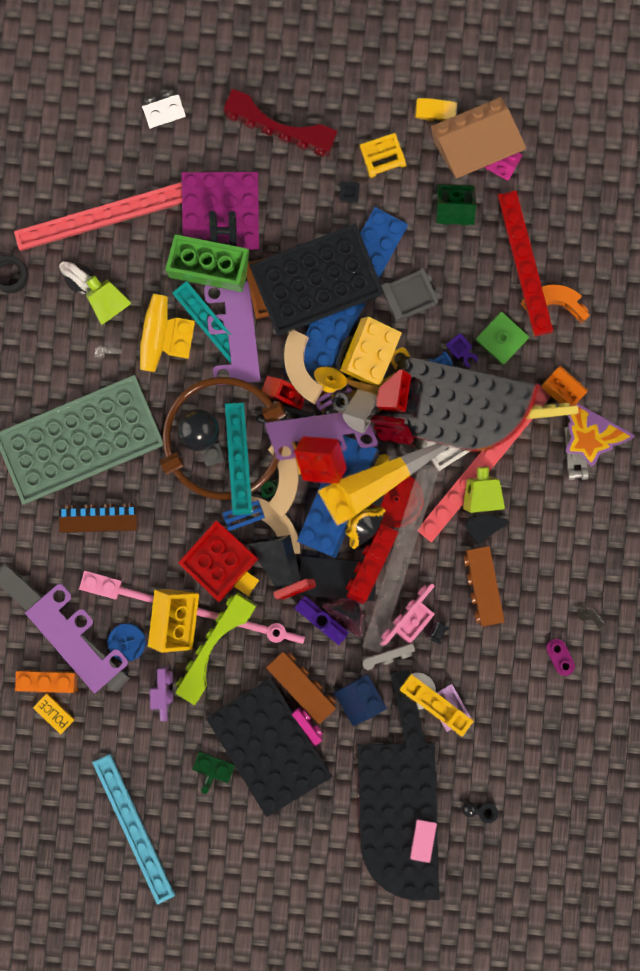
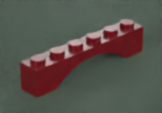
M233 88L223 109L226 118L231 121H241L248 128L254 129L256 127L261 129V132L271 136L273 134L278 136L283 142H293L297 147L303 150L307 148L313 150L314 154L324 157V155L329 157L337 138V130L322 124L309 127H290L279 124L263 114L254 104L250 95Z

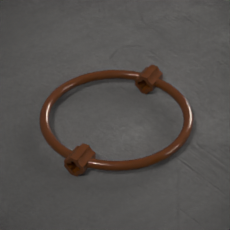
M213 377L193 384L182 392L172 404L163 428L165 458L159 461L166 475L174 473L177 479L193 492L211 499L229 500L231 499V492H216L204 489L189 480L180 470L185 467L184 461L178 452L172 454L170 443L171 426L179 407L188 397L200 389L212 385L227 384L246 389L258 397L266 406V408L262 409L267 423L281 421L287 415L280 401L273 404L269 397L253 384L233 377ZM280 447L279 454L282 455L283 447ZM275 451L266 471L255 482L250 484L251 493L261 487L274 473L280 461L276 457Z

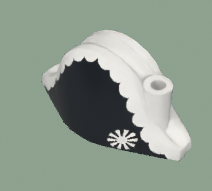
M66 261L60 263L61 273L67 286L72 291L81 294H87L91 291L86 283L89 278L94 276L90 268L79 263Z

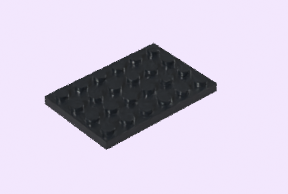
M356 223L249 265L277 337L384 295Z
M272 677L206 717V720L266 817L333 777L310 738L293 717L292 709Z

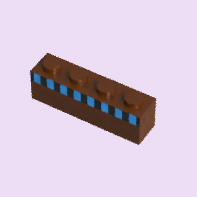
M133 503L122 504V507L115 508L114 504H103V508H95V505H83L84 508L76 509V505H65L64 509H59L60 533L139 531V508L134 507Z

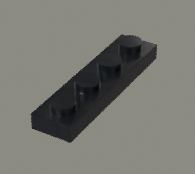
M410 670L391 673L407 750L426 747L417 702L399 690L411 675Z

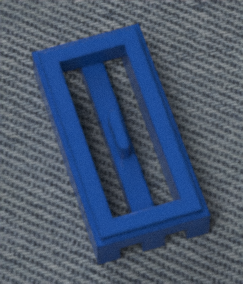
M259 500L252 502V507L257 505V509L252 510V514L238 515L229 519L228 515L232 514V510L222 513L228 530L231 531L264 519L265 516ZM258 512L260 514L258 517L231 526L230 522Z

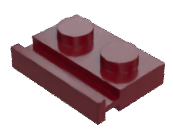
M374 415L370 419L371 422L375 423L374 429L380 440L408 445L413 442L414 438L409 427L404 424L405 419Z

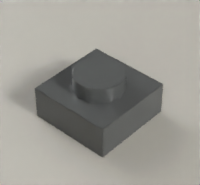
M219 443L202 451L206 467L225 462Z

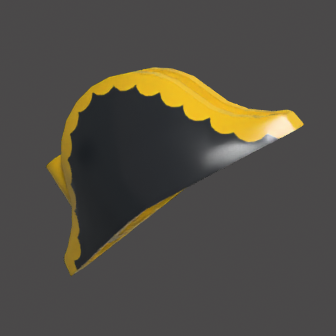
M381 506L380 508L376 507L373 509L365 508L355 517L348 520L345 534L350 537V547L356 549L376 533L385 513L384 508Z

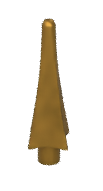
M347 379V384L352 387L377 395L379 393L380 386Z

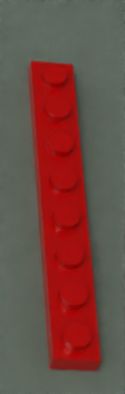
M517 191L498 194V201L533 336L537 337L553 333Z

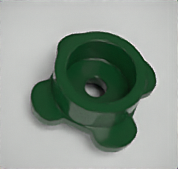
M267 480L261 487V496L263 498L274 497L279 481Z

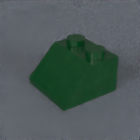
M437 184L436 223L442 225H474L477 207L475 185Z

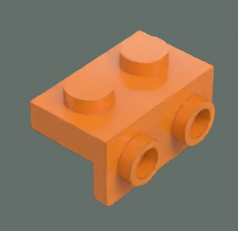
M559 366L541 386L559 404L569 403L570 406H576L580 399L588 392L562 366Z

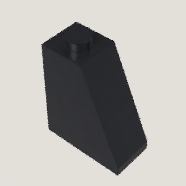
M290 535L256 539L248 544L249 549L258 558V562L275 586H283L285 588L300 580Z

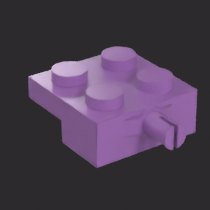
M160 667L157 669L158 686L150 689V709H160V721H168L167 709L174 698L173 690H170V684L173 682V672L169 671V667Z

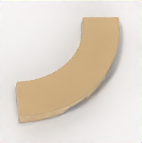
M294 330L289 332L284 349L286 372L295 389L305 399L315 404L324 387L311 378L305 367L304 353L309 338Z
M271 446L268 450L274 455V448ZM283 446L282 456L287 457L291 454V450ZM296 458L280 460L278 463L279 484L274 497L268 504L281 517L288 512L296 497L299 484V469Z
M251 496L252 502L257 500L260 502L265 516L262 520L274 530L277 536L290 535L294 553L301 554L300 543L297 542L298 535L290 519L286 515L281 517L268 504V501ZM257 505L253 506L252 510L257 509ZM258 512L250 516L258 517L260 514Z

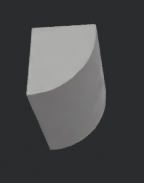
M358 389L342 413L345 422L355 431L364 434L371 423L370 419L377 414L379 410L376 407L377 394Z

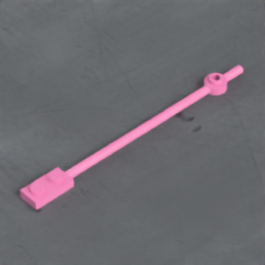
M84 571L79 590L112 599H117L118 594L153 603L154 595L121 587V580ZM202 608L197 609L198 616L216 620L220 614ZM247 621L245 624L238 626L267 634L268 639L275 643L286 639L303 644L305 636L286 632L285 627L279 623H274L268 627ZM278 629L280 631V635L278 637H275L273 635V630Z

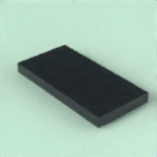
M301 557L299 581L314 579L316 586L298 595L351 599L347 597L349 590L346 587L350 579H355L357 573L354 570L358 562L362 563V561ZM376 582L367 601H375Z

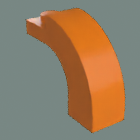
M562 285L542 287L547 306H563L581 324L590 316L588 309L583 304H578L577 301L582 296L575 290ZM523 299L520 305L527 311L525 301Z

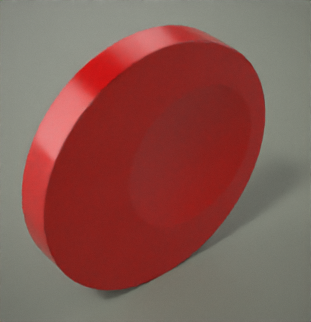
M407 477L385 494L381 503V507L385 509L381 524L394 528L403 527L412 523L419 516L423 508L424 497L420 485L413 477ZM372 504L369 505V509L376 508V506Z

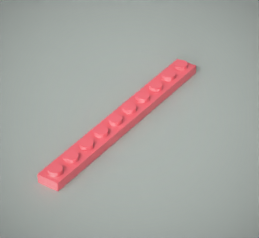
M182 182L14 231L20 251L180 205L182 204Z
M537 383L536 385L539 388L533 406L542 405L543 407L551 396ZM527 419L518 432L506 442L497 447L481 451L416 531L429 542H432L463 505L467 479L477 478V467H489L490 472L532 419Z

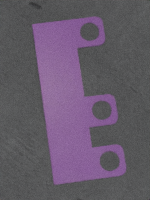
M245 281L243 292L218 288L220 296L217 299H211L208 296V291L213 286L206 285L204 287L206 302H225L226 314L216 315V317L223 321L226 329L232 334H228L232 365L215 366L213 368L214 377H217L219 370L225 369L229 372V377L238 378L246 382L260 381L248 281ZM211 316L208 317V329H209V333H211V334H224V333H227V332L223 331L222 329H221V330H214V329L212 328V325H211V323H212V321H213L214 319H213Z
M343 412L265 423L276 457L279 460L296 457L292 442L300 441L302 436L339 439L342 443V451L347 449L342 436L344 434L354 433L359 446L362 448L376 446L378 442L370 424L364 434L370 435L373 441L371 444H364L360 439L364 434L355 431L345 422ZM280 447H288L291 450V454L287 457L280 455Z
M58 584L25 614L95 694L125 668L128 661L119 650H113L103 660L98 657L80 636L93 624V620L83 609L78 610L66 620L59 609L70 601L71 595L63 585ZM62 590L65 593V600L58 603L53 599L55 591ZM79 615L87 618V624L82 628L75 625V618ZM117 655L121 657L122 664L120 667L113 668L110 665V658Z

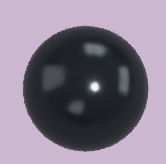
M190 410L180 418L177 425V435L180 442L186 448L192 451H204L212 447L217 441L219 424L216 418L206 410Z

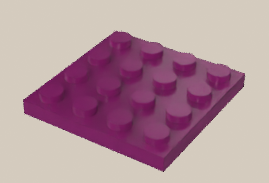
M182 172L183 236L210 241L209 212H216L217 227H229L228 213L234 211L237 217V247L259 250L258 172ZM218 234V243H229V235Z

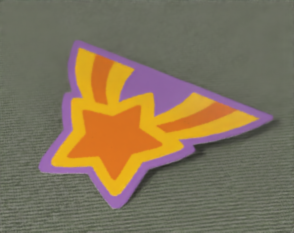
M577 403L576 406H578L579 414L568 415L571 422L568 424L571 440L566 447V452L582 454L587 463L593 466L600 454L612 450L615 445L631 440L635 435Z

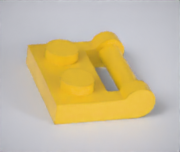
M396 133L360 144L359 146L370 178L375 177L378 173L399 166L400 168L406 166ZM396 154V160L373 167L372 162Z

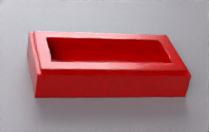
M304 579L275 591L273 594L275 599L285 600L314 588L316 583L314 579Z

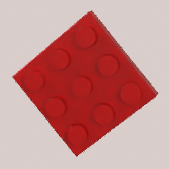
M216 520L178 564L220 602L255 564L258 558Z

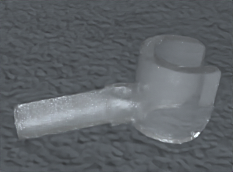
M99 346L96 348L94 356L104 359L105 353L122 354V349H107Z

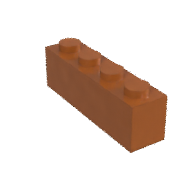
M490 546L466 550V555H463L464 565L468 566L469 574H466L468 585H472L473 589L470 597L472 604H476L477 612H474L476 623H479L481 627L504 623Z
M283 651L266 668L320 725L336 709L334 705L336 701L329 694L327 696L321 691L323 687L316 680L313 682L308 677L310 673L303 666L300 668L295 663L297 659L290 652L285 653Z

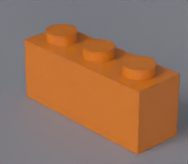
M19 670L16 671L15 691L74 693L78 691V674L72 671Z

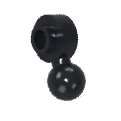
M347 392L335 394L332 399L333 406H328L324 410V415L343 412L352 399L350 394Z
M466 802L462 807V812L466 817L479 815L480 819L485 823H492L498 817V810L492 803H484L477 807L473 802ZM486 809H490L492 811V814L490 816L485 815L484 812Z

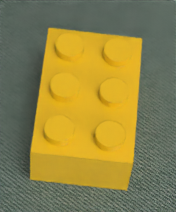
M370 317L361 318L340 371L369 385L380 386L402 332Z

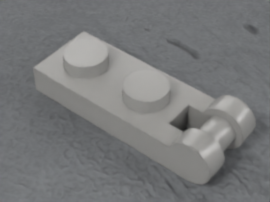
M569 427L564 428L565 448L571 440ZM566 452L568 480H575V478L588 479L587 461L582 454ZM574 465H580V470L574 471Z
M413 643L366 657L362 664L366 670H371L377 663L382 662L383 665L394 662L393 658L401 656V659L412 656L411 652H414L415 648Z

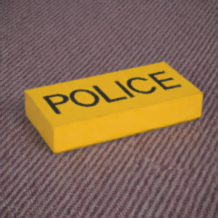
M48 693L33 707L60 734L75 720Z

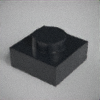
M341 182L340 202L358 204L360 183Z

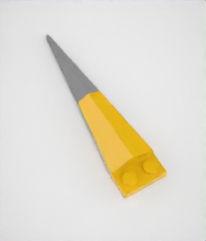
M436 443L340 480L339 484L332 483L319 490L318 493L338 526L355 517L450 446Z

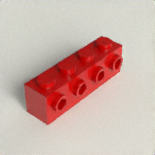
M383 524L380 525L376 533L371 537L373 539L371 545L367 544L362 555L365 556L363 562H358L354 570L357 573L355 579H350L346 587L349 590L347 597L363 605L365 604L399 533L398 531Z

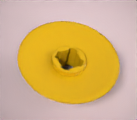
M319 367L314 371L316 381L324 387L323 391L333 393L347 385L345 375L335 368Z

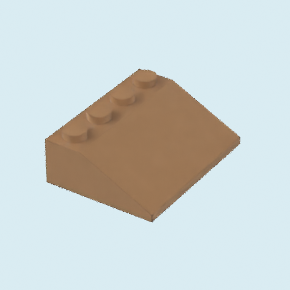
M501 97L431 126L434 144L455 178L526 150L512 115Z

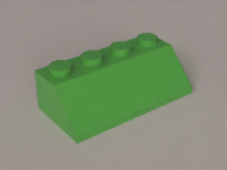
M174 235L165 271L173 279L243 292L247 277L249 249Z

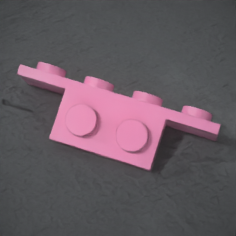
M433 584L424 585L417 593L419 597L415 601L412 599L405 607L407 609L403 616L400 614L394 620L395 626L383 633L381 636L383 640L380 642L382 646L386 645L396 633L408 644H411L435 614L421 602L434 588Z

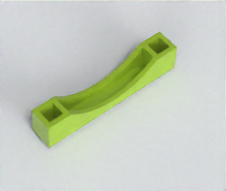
M240 593L230 596L226 603L228 606L225 613L221 611L216 619V622H218L216 628L213 629L211 627L206 635L208 641L205 645L201 644L195 653L198 655L195 662L191 660L185 669L188 672L185 678L180 677L175 685L178 688L175 693L193 705H196L207 688V663L214 645L226 632L236 626L245 624L257 607L256 603Z

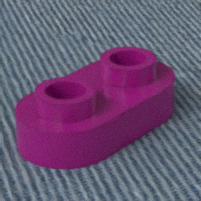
M559 639L550 640L546 645V652L556 672L562 676L571 675L574 672L575 663L565 643ZM556 645L560 647V651L557 653L554 652V646ZM564 663H568L569 666L566 670L562 668Z

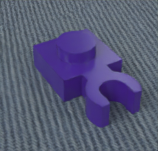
M461 333L445 345L456 360L461 357L463 358V364L466 368H470L469 358H472L475 362L478 361V357L469 352L473 347Z

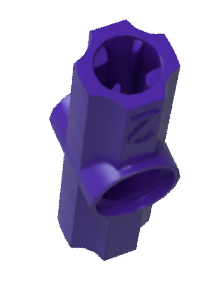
M305 595L294 607L295 610L337 645H340L349 634L345 628ZM320 615L326 616V624L318 625L316 623L317 617Z

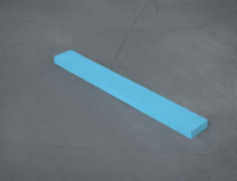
M111 753L93 761L95 770L156 903L159 904L174 897L173 888Z

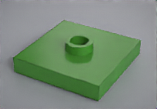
M501 312L476 338V341L499 363L504 365L529 339V336Z

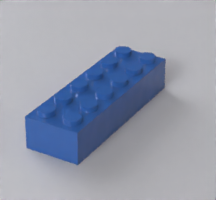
M342 435L347 449L342 451L347 469L341 479L375 466L380 454L377 448H362L356 440ZM322 482L319 487V490L329 486L332 483ZM317 492L297 542L336 558L346 535L345 530L347 529L348 520L337 526Z

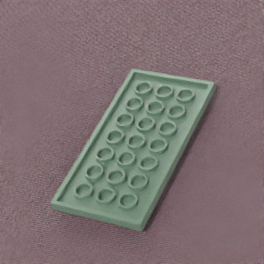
M135 375L0 431V452L22 505L31 503L163 447L162 437Z

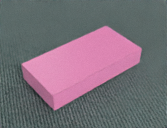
M417 819L410 859L430 863L436 822Z

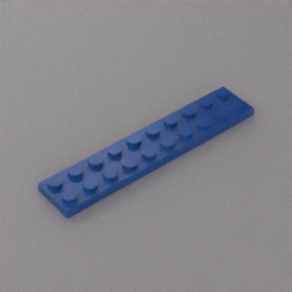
M375 207L360 234L378 279H380L408 224ZM366 302L310 325L305 334L309 339L305 347L304 363L307 372L315 382L317 381L314 377V371L319 367H332L341 342L349 336Z

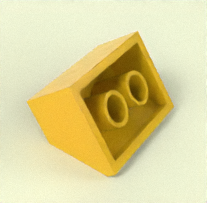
M173 589L154 590L148 647L159 652L193 650L199 593Z

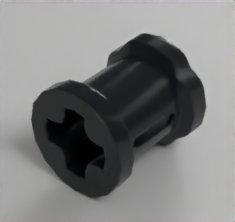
M434 620V626L426 637L441 645L443 635L450 628Z

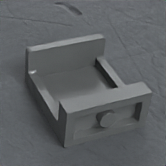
M424 268L390 284L387 282L381 285L384 291L383 296L395 323L437 306L438 299H440L436 288H432L430 284L432 278L428 271L425 272Z

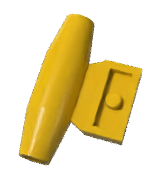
M152 295L145 315L140 344V370L155 372L162 351L170 356L189 359L195 321L181 318L168 320L167 296Z

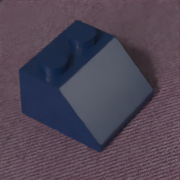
M367 673L334 692L352 726L364 722L387 709Z

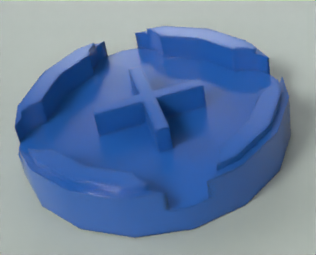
M130 623L121 624L115 627L109 634L107 640L109 651L111 653L113 650H119L128 662L133 661L143 654L146 647V636L137 625ZM117 655L113 656L117 660L122 661L121 657Z

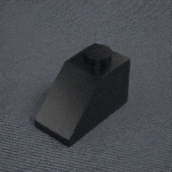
M473 514L465 520L466 524L463 527L475 544L478 545L508 524L509 520L482 514L475 516Z

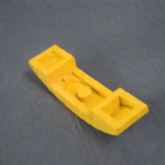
M412 674L399 689L462 737L474 722Z

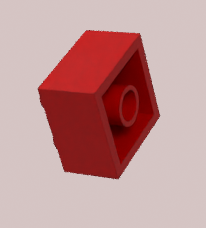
M302 436L294 450L303 481L339 484L347 469L339 439Z

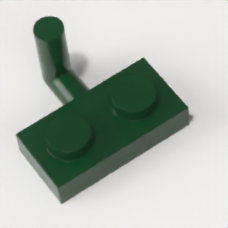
M199 751L192 770L206 775L201 792L203 794L209 792L213 779L229 783L235 765Z

